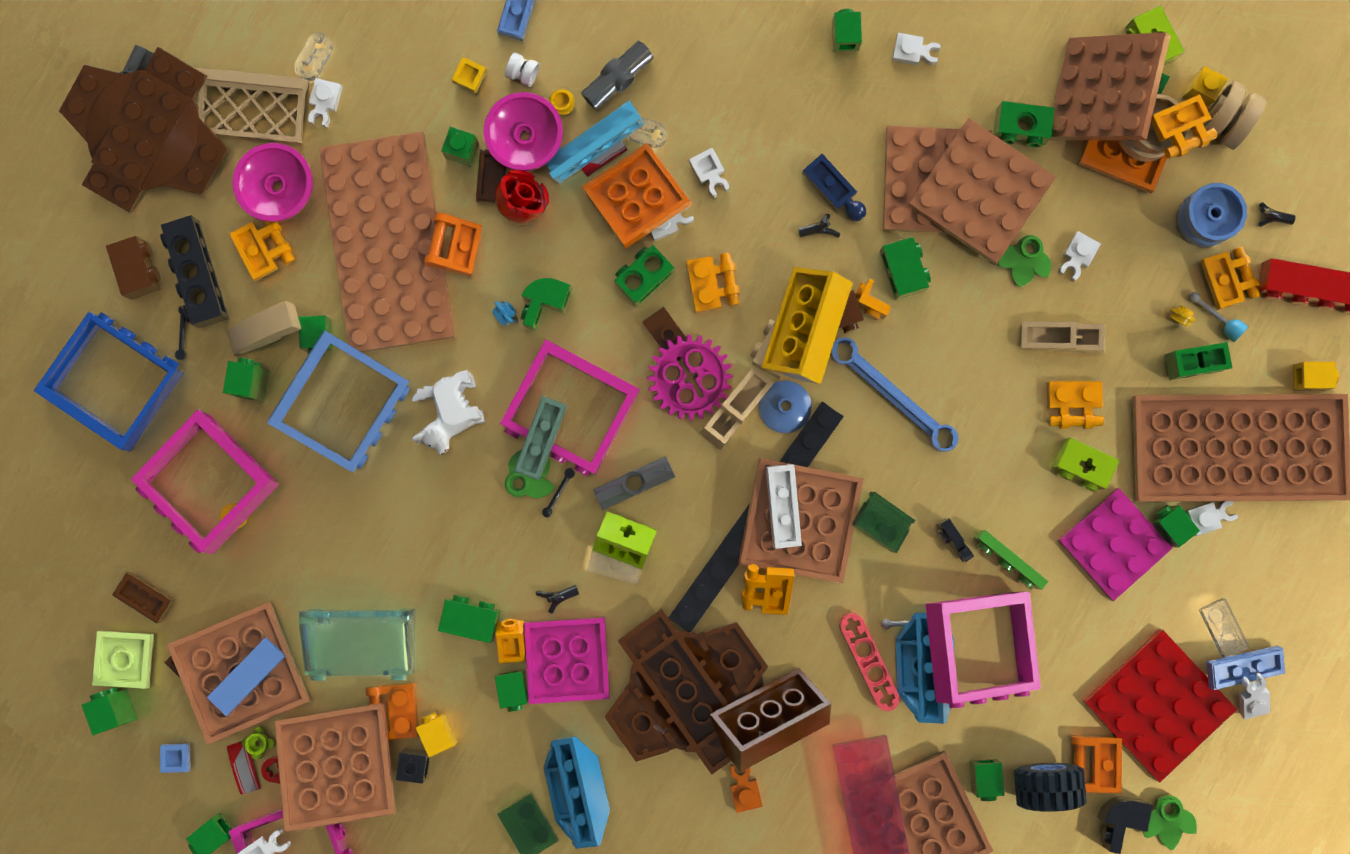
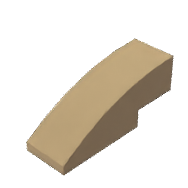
M284 301L264 309L227 330L233 356H238L282 340V336L301 330V325L295 304Z
M1022 321L1021 348L1061 352L1105 353V324Z
M753 367L700 434L721 450L774 383Z

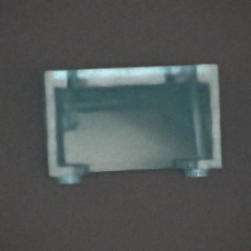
M307 609L299 611L305 675L310 676L311 681L327 680V676L391 675V680H407V675L415 673V609L323 611L322 609Z

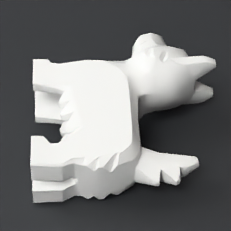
M468 370L458 372L453 377L442 378L434 386H424V389H417V393L412 400L416 402L424 399H434L438 417L420 433L412 437V441H417V444L424 443L426 447L434 448L439 455H443L449 450V439L474 424L486 422L483 411L479 410L477 406L471 407L468 405L469 401L465 400V395L462 394L466 387L471 389L476 387L473 375Z

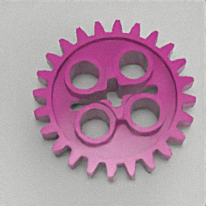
M687 334L686 341L684 342L680 336H676V344L667 340L668 349L665 350L662 347H658L662 355L660 357L652 355L651 357L657 362L656 366H648V369L654 371V375L647 376V380L654 381V384L648 387V390L657 391V394L652 399L654 401L662 399L663 401L660 403L659 408L664 409L669 406L668 415L670 416L675 411H678V419H682L685 413H687L690 421L693 420L694 413H697L699 418L703 419L704 410L712 415L713 409L711 406L721 407L722 405L718 399L720 397L728 398L723 392L724 389H732V386L726 383L727 379L733 378V375L726 373V370L732 367V365L723 364L727 354L718 355L721 348L719 345L710 348L712 344L711 339L702 344V336L700 335L697 336L695 342L692 340L691 334ZM692 352H698L701 356V361L697 366H690L688 363V356ZM677 357H681L689 372L696 373L693 380L703 393V397L699 398L690 382H684L687 376L677 362ZM671 365L678 368V376L673 380H668L665 376L666 368ZM711 374L714 377V384L711 388L704 389L701 380L705 375ZM684 388H689L692 392V397L688 402H681L679 400V393Z

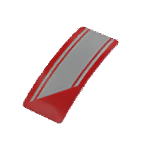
M620 141L583 167L582 171L589 177L599 168L626 152V146Z
M242 741L228 745L227 752L240 794L243 795L259 790L261 786L251 755L242 746Z

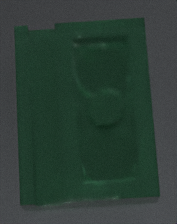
M870 492L868 500L863 503L851 525L892 553H897L910 531L908 530L911 524H914L915 519L876 492Z
M532 792L497 814L520 854H538L559 841L556 832Z

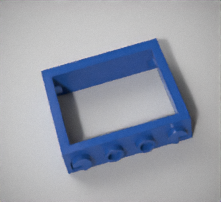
M88 312L38 383L34 392L120 450L131 451L184 372L177 368L179 363L166 355L162 358L157 355L158 349L146 341H143L142 344L134 339L136 334L123 326L121 329H118L113 325L115 320L102 312L99 315ZM100 327L168 372L125 435L57 389Z

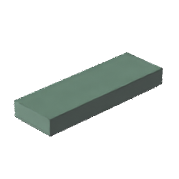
M542 396L514 472L540 481L568 405Z

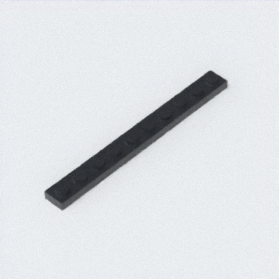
M822 401L779 462L808 467L844 416ZM749 504L668 617L688 632L694 629L739 565L738 560Z

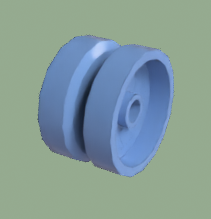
M1210 183L1190 194L1180 204L1177 212V226L1181 235L1189 243L1199 247H1213L1235 236L1243 228L1247 218V205L1242 195L1234 187L1224 183Z

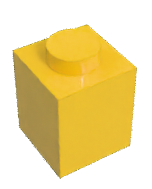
M1204 65L1194 74L1182 98L1188 100L1200 94L1207 108L1217 100L1228 78Z
M1336 361L1293 364L1294 391H1326L1337 388L1339 371L1336 368Z
M436 712L421 718L422 724L416 727L428 757L445 751L458 743L445 713L437 716Z

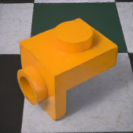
M869 279L866 284H860L855 294L856 298H858L859 307L865 310L864 314L875 320L879 318L884 320L892 306L868 295L874 283V280Z

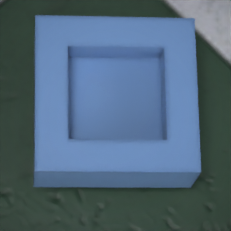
M190 743L160 745V773L188 772L191 770Z

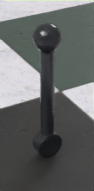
M185 305L180 306L178 309L179 314H181L179 349L175 352V357L178 360H184L187 357V353L184 351L186 319L183 308H186Z
M572 468L565 470V477L548 507L542 510L544 517H551L552 509L569 479L575 476V471Z

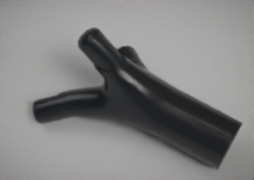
M1264 202L1259 204L1261 212L1267 216L1266 219L1259 222L1260 227L1272 222L1294 224L1295 215L1276 211L1268 207Z
M826 214L823 219L814 224L798 227L800 237L813 234H829L839 238L840 233L828 228L830 226L828 221L830 218L829 214Z
M576 585L555 592L536 591V596L547 598L549 603L552 602L548 610L549 613H553L561 602L579 595Z

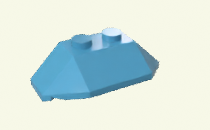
M914 613L911 620L896 638L897 692L906 706L915 715L914 717L918 722L945 724L951 708L949 704L936 703L926 613Z
M576 736L551 741V748L544 764V773L555 821L572 840V844L576 849L597 847L601 845L610 812L598 756Z

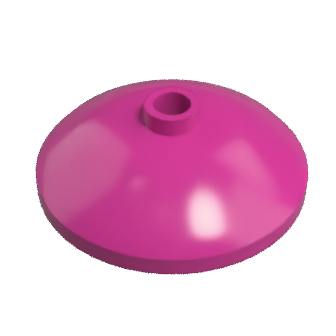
M518 92L503 97L490 109L484 123V140L490 154L501 165L512 170L531 171L544 166L553 159L562 143L563 126L557 110L548 100L534 93ZM528 133L530 137L527 140H522L521 135Z
M280 143L258 145L245 153L236 165L232 180L233 192L242 209L252 217L266 222L284 221L298 214L309 201L313 189L312 172L307 161L295 149ZM281 183L280 190L275 191L274 185Z

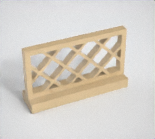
M198 67L197 70L208 76L199 91V118L205 123V117L213 111L221 121L214 128H210L216 135L302 143L305 95L308 92L309 81L296 77ZM207 86L217 87L223 94L213 104L207 98ZM223 88H230V89H229L227 92H225V90H224ZM237 89L243 90L249 97L240 106H237L230 98V95ZM248 90L256 92L252 95ZM268 92L275 101L263 109L256 98L261 93ZM274 93H280L282 95L277 97ZM289 94L298 95L297 107L289 112L281 101ZM227 99L235 110L226 118H223L216 107ZM253 102L260 110V113L249 121L242 110ZM278 104L287 115L275 124L267 113ZM239 114L247 124L241 130L234 131L227 122ZM263 116L273 126L265 134L259 133L254 127V124ZM289 119L296 125L295 137L285 136L279 128ZM225 125V127H226L228 130H223V129H220V128H222V127ZM251 128L254 133L246 131ZM277 131L279 135H272V133Z

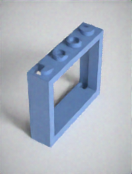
M323 330L270 415L267 423L353 473L356 468L361 469L367 460L368 455L365 453L369 446L372 445L374 447L382 435L379 430L383 423L388 424L396 412L393 407L398 400L403 401L410 390L407 386L409 381ZM330 343L397 383L350 460L282 422Z

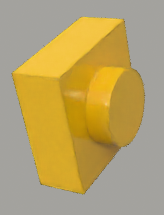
M462 57L451 80L454 84L477 93L487 68Z

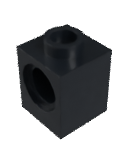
M403 749L399 753L396 780L423 784L428 779L431 757H428L427 752L423 750Z

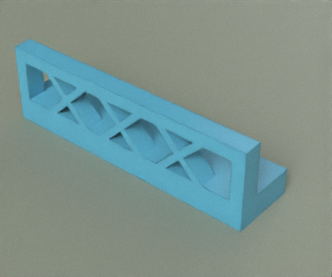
M630 100L558 150L553 159L546 164L551 171L549 174L555 181L561 184L645 125V122Z

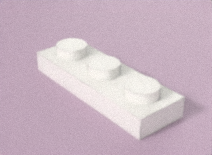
M788 464L766 467L773 548L802 546L795 466Z

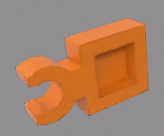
M734 764L730 765V773L737 780V783L730 784L736 813L763 807L757 780H748L751 772L750 767L743 773L738 774L735 771Z

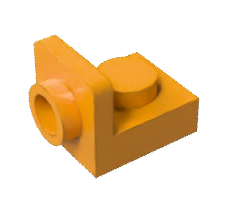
M506 619L498 622L496 642L499 663L526 661L524 621Z

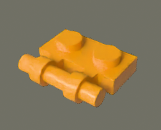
M1200 94L1152 115L1151 124L1159 141L1162 142L1170 138L1172 146L1164 150V154L1168 159L1174 156L1181 157L1186 155L1190 149L1195 147L1202 148L1208 145L1211 140L1217 138V131L1214 128L1206 131L1203 125L1212 118ZM1191 129L1193 137L1185 140L1182 133Z
M252 221L229 233L254 281H258L279 270L275 262L279 257L283 259L285 265H290L295 261L291 254L293 250L290 244L286 243L280 233L282 229L278 222L263 221L265 227L258 229ZM268 237L272 238L276 246L270 251L264 241Z
M1243 246L1233 250L1236 259L1233 261L1228 251L1200 260L1217 310L1246 301L1243 294L1244 290H1247L1250 299L1260 296L1257 287L1260 285L1259 281L1253 276L1249 265L1252 262L1250 256H1246ZM1235 268H1239L1244 282L1239 283Z
M730 253L720 254L721 265L714 266L712 256L686 260L695 313L721 309L720 298L728 297L729 306L740 304L738 298L740 289L739 285H736L734 277L736 268L735 263L731 261ZM723 274L726 287L718 289L716 275Z
M1102 381L1047 382V409H1058V416H1049V426H1059L1060 429H1069L1070 426H1083V429H1093V426L1104 425V417L1093 416L1092 408H1103ZM1082 408V416L1069 415V409Z
M749 565L748 571L744 574L743 582L745 589L741 593L743 609L749 611L752 610L753 605H759L763 614L788 615L794 582V569L767 567L766 575H760L757 565ZM756 588H763V592H757Z

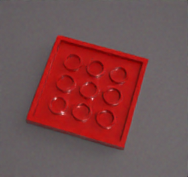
M1159 629L1083 701L1115 737L1122 738V745L1159 783L1237 711V708L1219 689L1213 690L1209 688L1208 677L1162 629Z

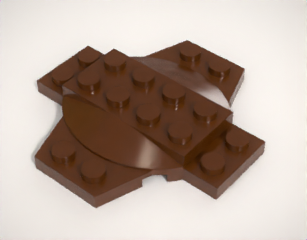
M157 47L145 70L122 74L84 65L59 110L88 143L89 152L92 157L91 163L93 165L82 186L129 213L133 212L144 190L154 189L159 186L204 195L229 151L227 146L210 127L199 118V107L195 98L208 76L160 47Z
M661 609L618 640L633 662L630 672V682L609 709L605 719L636 762L677 748L685 752H696L712 775L731 760L722 748L710 719V714L749 694L768 668V665L737 622L697 634L688 631H678Z

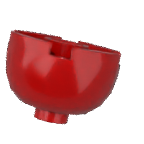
M511 170L507 175L503 176L496 187L495 204L497 210L510 222L516 224L530 223L540 217L549 204V194L546 186L543 183L539 185L534 180L535 176L530 172Z

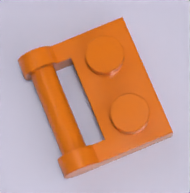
M435 213L434 223L436 225L429 255H426L424 264L467 277L471 276L482 225L445 213ZM449 226L453 227L445 259L439 257L445 228Z
M415 682L365 688L366 696H369L370 705L380 704V695L387 694L390 731H387L388 740L419 737L416 727L419 725Z
M1072 735L1071 744L1074 745V765L1084 769V776L1085 746H1092V783L1085 782L1086 792L1122 793V738Z

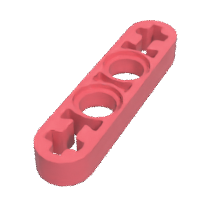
M855 613L845 614L840 620V630L870 694L880 709L892 711L899 704V694L861 616ZM849 618L853 621L858 620L859 624L856 626L858 634L861 635L864 632L866 635L865 637L857 638L852 643L850 638H854L855 635L852 630L845 629ZM861 642H867L871 647V652L866 657H860L856 652V647ZM877 666L882 670V677L874 682L868 678V671L871 667ZM887 681L889 685L883 687L889 695L893 694V697L890 699L891 704L880 703V699L883 698L881 690L878 688L874 691L873 687L881 686Z

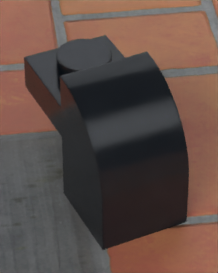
M1118 796L1108 800L1101 807L1097 818L1107 823L1101 831L1102 847L1109 852L1121 854L1126 827L1148 832L1153 805L1145 800L1127 796Z

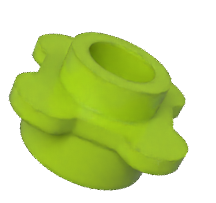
M263 727L254 728L253 733L242 740V746L256 760L261 759L263 753L267 749H272L275 744L274 740L265 734ZM256 741H260L259 746L256 745Z

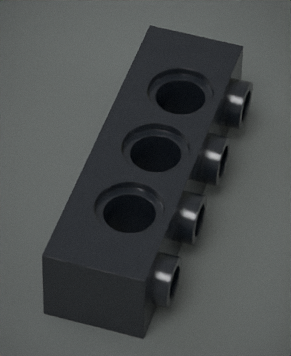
M189 215L161 224L163 233L160 234L163 246L165 249H168L170 254L168 264L178 280L175 287L179 297L183 298L186 308H183V313L186 321L197 328H202L229 319L200 221ZM189 242V250L181 254L182 245ZM196 267V276L189 279L188 273L190 269ZM200 292H204L205 298L203 302L197 304L196 296Z

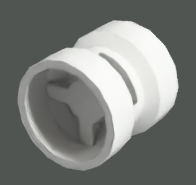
M513 53L507 64L505 77L511 80L518 79L523 85L531 87L537 76L540 64L534 60L527 61L522 55Z

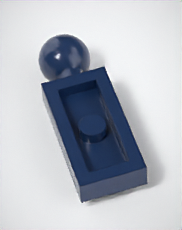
M823 154L818 156L802 171V174L836 211L844 206L847 218L853 222L861 221L866 216L865 205L860 201L852 200L857 191Z

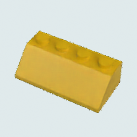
M793 267L761 368L800 381L821 385L853 282L833 271Z

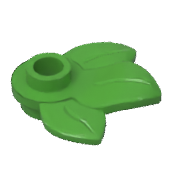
M1027 235L1020 239L1017 245H1010L999 260L998 266L1001 268H1011L1014 282L1017 286L1022 287L1029 283L1035 274L1048 278L1051 271V260L1043 252L1042 241L1036 236ZM1031 245L1034 249L1033 253L1026 252L1025 246Z
M521 450L516 452L508 463L510 474L505 479L506 491L514 497H522L527 494L536 499L550 494L554 490V485L545 479L550 469V459L548 458L541 479L538 481L514 472ZM516 479L523 481L522 488L516 489L514 487Z
M1165 795L1158 799L1155 809L1151 812L1148 832H1142L1146 838L1157 835L1164 846L1174 850L1183 832L1196 834L1197 823L1194 815L1183 809V805L1178 798L1172 795ZM1167 804L1172 805V810L1169 813H1165L1164 810Z

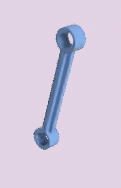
M843 337L834 342L830 353L831 359L838 365H848L929 436L933 449L939 452H946L955 448L958 443V433L952 426L937 423L858 354V347L852 339ZM839 343H847L852 346V359L850 358L848 361L838 359L837 347ZM945 429L951 432L953 441L949 447H939L940 443L937 440L938 430Z

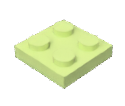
M97 631L92 685L149 688L154 634Z

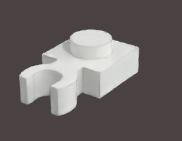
M898 32L892 61L918 65L919 60L923 59L929 65H936L938 58L931 57L929 51L939 52L941 45L938 43L922 45L924 37Z
M315 78L309 104L315 107L308 115L310 124L314 125L315 119L318 116H323L322 126L325 128L329 126L330 117L328 112L329 110L337 111L343 88L341 84Z
M713 148L689 159V163L701 185L707 181L709 182V193L713 198L717 197V193L714 190L716 185L723 186L726 192L729 191L728 182L719 177L725 170Z
M681 212L651 231L654 241L679 232L677 224L689 225L694 221L693 216L683 218Z
M1079 231L1076 232L1063 254L1069 261L1061 265L1058 274L1062 275L1066 268H1070L1073 270V276L1070 280L1073 282L1078 279L1081 274L1080 265L1084 268L1089 267L1101 243Z
M1223 501L1217 508H1215L1214 502H1210L1185 510L1186 514L1200 530L1195 536L1222 528L1220 520H1236L1238 518L1237 514L1228 516L1225 512L1227 506L1234 504L1233 501Z
M1260 673L1256 674L1257 679L1253 683L1247 677L1242 678V685L1246 691L1239 693V713L1244 720L1270 713V692L1266 688V680Z
M279 829L270 835L268 842L262 836L238 854H275L274 852L286 850L291 845V842L288 841L284 845L277 843V836L283 832L282 829Z

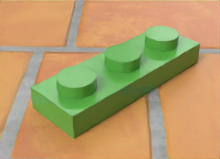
M980 530L974 537L979 542L977 547L988 556L991 554L995 555L999 559L998 564L1009 573L1012 570L1020 576L1019 582L1028 589L1032 590L1034 587L1035 589L1042 590L1049 582L986 530Z

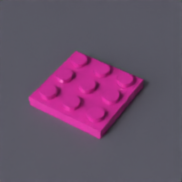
M1116 488L1057 540L1111 601H1115L1173 549L1120 488Z
M605 617L524 623L529 704L610 699Z

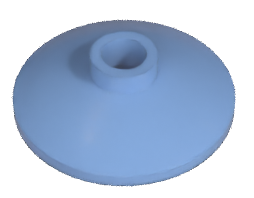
M792 381L775 382L759 401V413L763 422L776 432L791 433L797 431L806 424L811 414V400L807 391L801 385ZM788 401L791 405L790 410L784 411L781 408V403Z

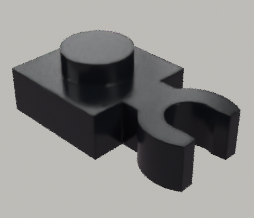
M950 518L943 519L936 524L939 528L937 534L945 545L949 543L962 562H967L974 557Z

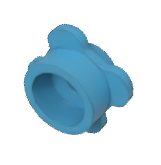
M495 302L496 307L492 312L502 325L507 326L513 321L515 323L518 321L516 317L517 312L509 302Z

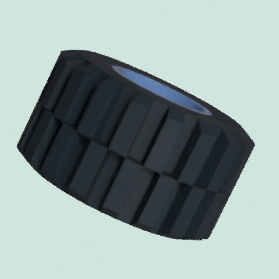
M1038 763L1024 765L1014 770L1016 804L1021 808L1031 811L1057 812L1077 809L1087 803L1085 776L1082 767L1068 763Z

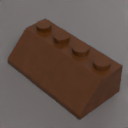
M798 668L711 713L710 719L725 754L736 768L742 772L829 725L831 703L804 672Z

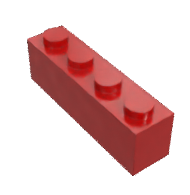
M1274 258L1261 263L1258 290L1260 294L1266 295V299L1281 301L1283 298L1290 299L1292 304L1305 306L1312 303L1317 304L1318 308L1322 310H1335V308L1344 309L1345 314H1350V272Z

